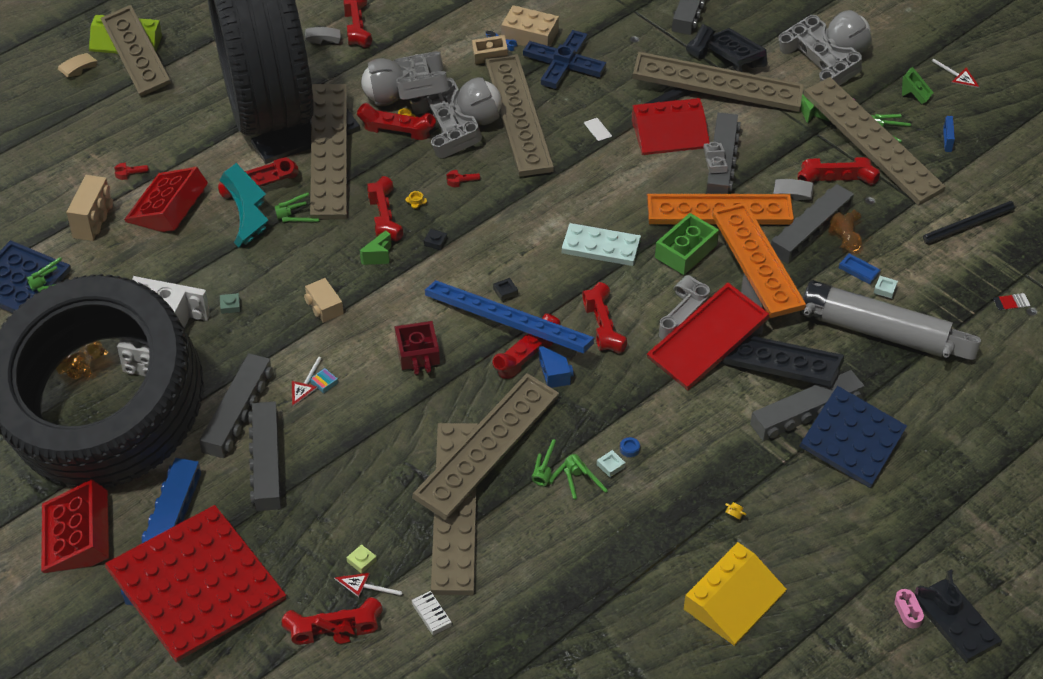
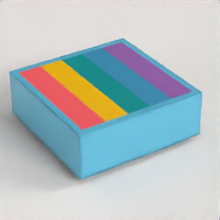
M326 368L310 378L311 384L318 386L317 389L323 394L338 384V378Z

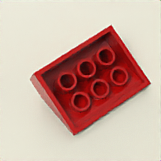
M700 98L638 104L632 107V124L642 155L704 149V144L710 143L704 109Z
M198 167L158 173L124 220L127 223L160 232L174 231L179 227L181 220L188 214L187 212L191 206L196 203L199 195L204 192L208 182Z
M91 479L42 503L41 572L49 573L90 567L109 558L108 491Z

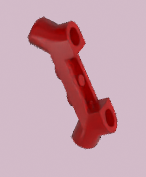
M343 0L345 17H352V24L347 25L348 45L358 44L363 48L369 47L372 43V34L363 29V21L360 20L362 19L361 9L367 5V0Z
M368 103L362 104L357 110V116L364 122V128L370 132L378 133L380 128L411 133L412 139L425 140L430 137V130L436 126V119L430 113H426L421 117L378 111Z
M855 157L854 162L821 163L820 158L805 160L801 165L802 170L797 175L798 180L812 183L814 181L862 180L869 185H874L879 180L880 171L872 166L870 159L865 157Z
M280 158L274 160L273 163L245 172L261 187L283 179L295 178L299 170L294 161L289 158ZM220 182L218 184L220 195L226 199L232 197L229 190Z
M382 176L376 183L367 184L370 205L377 204L379 217H374L376 237L387 231L391 234V240L397 242L403 236V227L391 221L392 214L391 210H387L389 208V200L386 197L394 188L393 181L389 177Z
M598 282L592 290L582 291L583 304L586 313L594 312L599 326V328H596V344L599 351L610 349L620 354L626 349L627 337L613 331V321L608 318V307L604 305V302L610 295V289L607 284Z
M544 314L542 319L561 325V321L551 314ZM527 334L504 354H496L492 359V365L498 371L500 377L505 379L513 378L521 371V366L539 351V347L543 346L548 349L553 345V342Z
M370 597L366 599L360 608L352 610H340L327 614L320 613L308 617L290 610L284 614L281 623L283 629L291 633V641L294 644L314 643L313 635L330 633V631L315 625V620L318 617L336 625L346 620L351 623L353 629L356 628L358 636L372 633L378 629L377 618L383 612V608L379 600Z

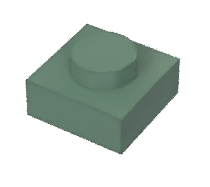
M239 293L220 295L221 314L240 312Z

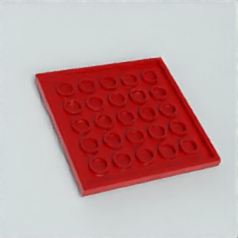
M216 505L105 563V568L175 662L180 661L286 600L285 592Z

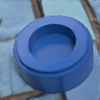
M628 437L621 441L620 452L623 456L635 457L639 454L640 443L637 439Z

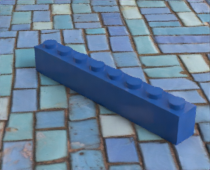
M175 458L173 465L169 466L167 480L162 483L160 498L156 499L154 513L149 516L147 531H144L142 534V543L184 521L201 476L199 461ZM121 589V595L124 597L125 604L133 605Z

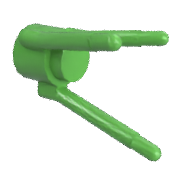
M901 114L871 115L883 127L884 124L911 126L910 123L885 120L886 118H901ZM893 136L899 143L902 142L901 139H898L895 136Z
M309 193L275 206L277 219H282L283 222L320 221L317 218L288 217L291 215L290 209L301 207L307 203L289 204L309 196Z
M62 258L56 259L38 272L27 277L32 291L38 290L40 293L42 289L48 288V286H43L46 284L44 276L57 270L55 265Z
M555 439L552 440L541 466L542 454H538L531 477L533 482L539 486H546L548 483L552 484L554 479L566 467L564 462L552 474L551 468L547 466L556 443Z
M572 454L566 458L565 465L567 468L564 469V472L567 475L574 500L577 499L571 474L576 476L582 473L588 474L607 493L608 490L587 468L577 454Z

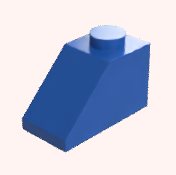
M543 346L539 347V362L546 385L550 388L570 385L573 368L572 365H568L566 357Z

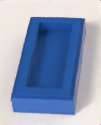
M947 116L944 122L945 152H952L955 140L953 116Z
M850 253L839 264V269L868 284H871L880 275L881 271Z

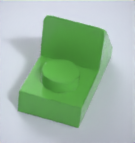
M912 67L903 76L902 96L912 92L918 101L923 104L934 92Z
M802 94L800 109L807 123H809L813 116L830 121Z
M384 231L360 250V259L363 265L389 263L388 250L391 247V234Z

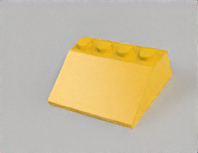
M737 542L685 595L684 610L735 646L786 593L787 589L755 553Z

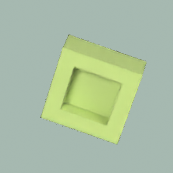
M362 544L347 556V562L361 574L377 561L376 555Z

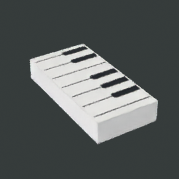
M431 591L412 600V605L432 635L452 626V622Z

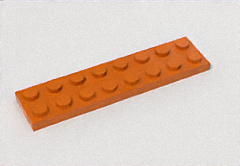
M647 194L649 224H678L689 213L708 224H716L712 217V210L745 202L758 224L791 225L794 217L790 194Z
M747 203L712 210V217L763 307L769 313L770 318L804 310L806 303Z

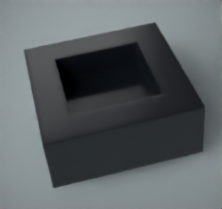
M430 229L424 239V246L441 251L448 239L447 233Z
M510 278L493 284V289L501 301L518 295V289Z

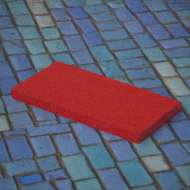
M726 283L647 353V358L686 390H689L770 318L769 313L730 283Z

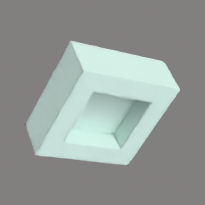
M880 276L874 293L892 299L898 281Z
M613 450L597 460V466L609 477L624 469L626 463Z

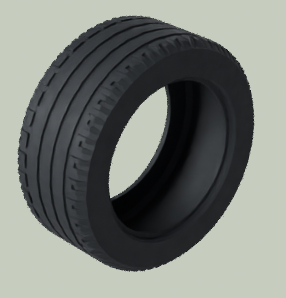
M208 0L220 65L238 130L246 136H251L256 133L262 134L270 130L277 131L283 128L296 127L297 124L300 126L309 123L314 113L313 92L306 47L295 0Z
M92 274L90 276L84 275L80 278L74 277L71 280L66 279L64 282L60 281L56 285H50L47 289H42L38 294L35 293L31 299L28 298L24 304H21L19 309H15L13 314L8 316L7 321L1 325L0 434L19 457L33 471L44 478L72 488L91 479L103 488L114 487L116 484L122 485L125 482L132 481L133 478H140L141 475L149 473V470L157 468V465H161L164 459L169 458L177 450V446L183 443L182 441L186 439L187 433L191 431L192 425L196 421L195 417L199 414L200 401L203 398L204 381L201 361L196 348L173 309L151 288L140 282L137 283L135 280H130L126 277L121 278L116 275L104 276L99 274L96 276ZM114 338L133 340L149 347V364L144 381L133 398L113 415L98 422L82 426L55 425L43 420L41 402L46 383L56 367L75 350L95 341Z

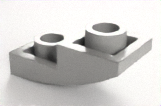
M328 27L305 29V40L312 44L317 43L321 45L323 39L330 43H339L340 41L339 29Z
M710 142L709 144H704V153L709 173H724L728 170L724 158L725 151L721 143Z
M776 179L773 194H790L794 201L812 199L814 184L803 180Z

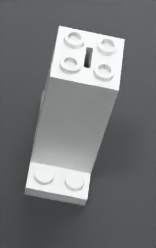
M136 276L132 278L137 283L140 282L159 294L173 309L184 328L189 318L208 321L210 312L206 290ZM120 339L117 348L123 372L146 376L149 364V347L133 340Z

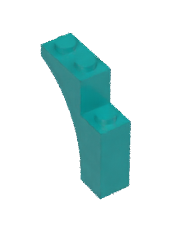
M235 163L222 174L220 181L229 190L238 208L240 224L234 243L239 248L243 244H249L254 239L253 236L256 233L260 235L266 229L265 225L268 219L258 209L264 203L263 199L266 193Z

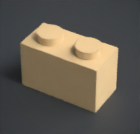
M505 35L472 40L475 65L485 63V58L508 56Z
M326 278L305 286V301L308 305L312 306L315 316L320 317L323 323L343 315L342 301Z

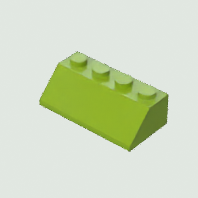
M95 15L90 28L89 51L118 54L100 19L104 15ZM139 19L156 52L162 38L160 20Z

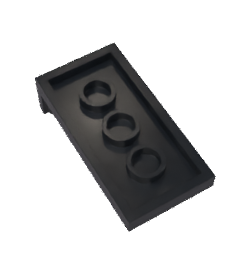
M731 28L715 33L707 46L712 51L732 62L734 69L739 72H743L742 65L744 64L751 68L768 65L767 50Z
M951 569L947 572L945 579L930 587L920 585L916 587L914 594L925 615L965 663H968L1000 646L1002 639L953 583L952 575L954 571Z

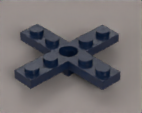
M575 30L571 31L564 44H560L558 48L529 41L523 50V56L550 63V66L541 78V85L554 89L558 87L568 69L600 77L606 68V62L578 55L587 41L588 34Z

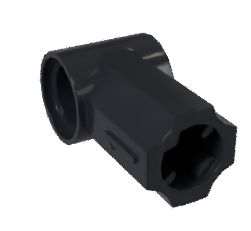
M702 24L695 39H692L687 44L686 51L702 60L708 53L707 46L716 31Z

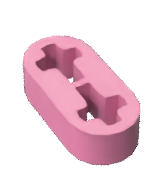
M908 589L899 590L894 602L903 623L912 629L920 627L924 614L915 594Z

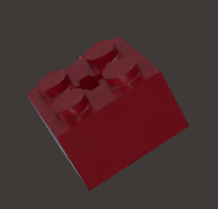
M433 321L394 326L395 342L401 370L413 369L414 375H419V367H425L426 373H431V366L440 364L439 346Z

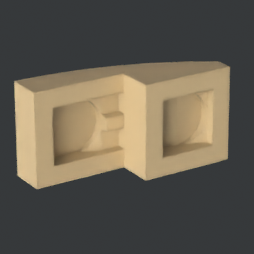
M88 53L77 55L59 65L58 70L67 77L82 75V69L96 67L97 60Z

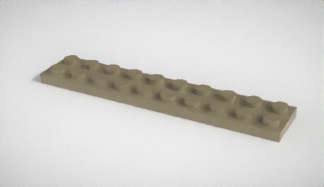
M638 52L632 79L797 112L800 110L804 84Z
M518 54L485 58L490 82L501 94L502 104L499 112L519 177L553 172L554 166Z
M831 77L804 90L803 95L917 205L926 202L945 190L946 186Z
M312 84L314 113L311 126L310 218L347 219V85Z
M526 373L413 493L412 499L444 520H447L554 403L559 393Z
M438 423L436 468L470 434L478 423ZM476 488L447 520L434 513L431 592L433 595H474Z

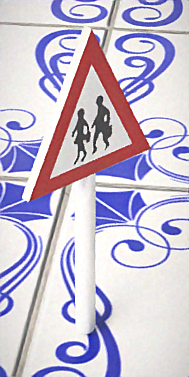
M932 60L935 64L957 76L951 83L980 88L967 68L959 74L939 61Z
M321 357L317 358L304 383L292 381V407L318 388V386L309 385L308 383L320 363Z
M370 573L334 578L358 597L363 588L396 595L403 594L402 591L365 584Z

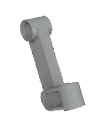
M686 275L674 286L673 289L676 294L683 298V300L667 316L661 318L659 337L662 340L709 299L710 288L706 284L697 281L692 276Z

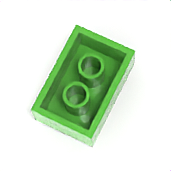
M689 213L656 242L655 258L685 275L717 246L719 229Z

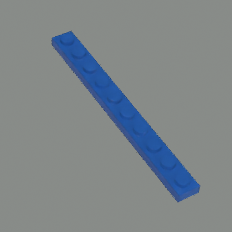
M436 280L425 289V296L577 352L585 353L594 344V337Z

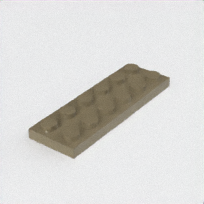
M131 5L100 18L140 97L171 84Z

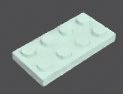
M570 223L563 242L562 254L633 266L641 235Z

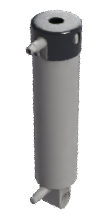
M811 280L808 283L803 296V300L806 303V308L800 311V315L803 317L830 323L935 356L947 358L952 354L973 360L976 358L980 347L981 339L979 337L952 329L953 322L838 289L832 285Z

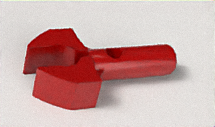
M126 162L114 167L115 177L120 180H128L127 177L130 174L149 171L148 165L128 167Z
M452 170L446 174L447 185L454 188L459 187L461 182L480 180V174L461 175L458 173V170Z
M320 617L315 620L316 626L334 633L333 639L339 644L350 642L349 636L340 632L346 631L354 635L351 623L343 620L339 625Z

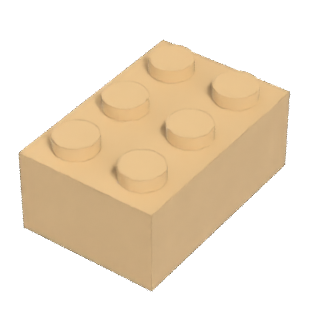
M512 6L501 24V35H505V39L516 40L517 44L526 46L529 41L551 46L559 30V16Z
M85 175L66 212L73 238L94 241L96 235L100 233L101 225L106 221L107 213L113 206L107 178Z

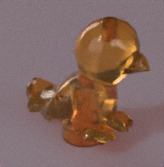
M856 210L847 213L846 216L841 212L834 215L830 221L831 227L828 231L829 233L836 232L843 239L840 247L850 252H856L862 246L861 236L859 233L854 232V222L861 218V214L856 212Z
M100 341L92 342L83 346L80 351L67 356L56 367V371L58 374L67 373L73 379L80 378L82 374L85 377H89L92 375V370L88 369L91 362L107 354L108 351Z

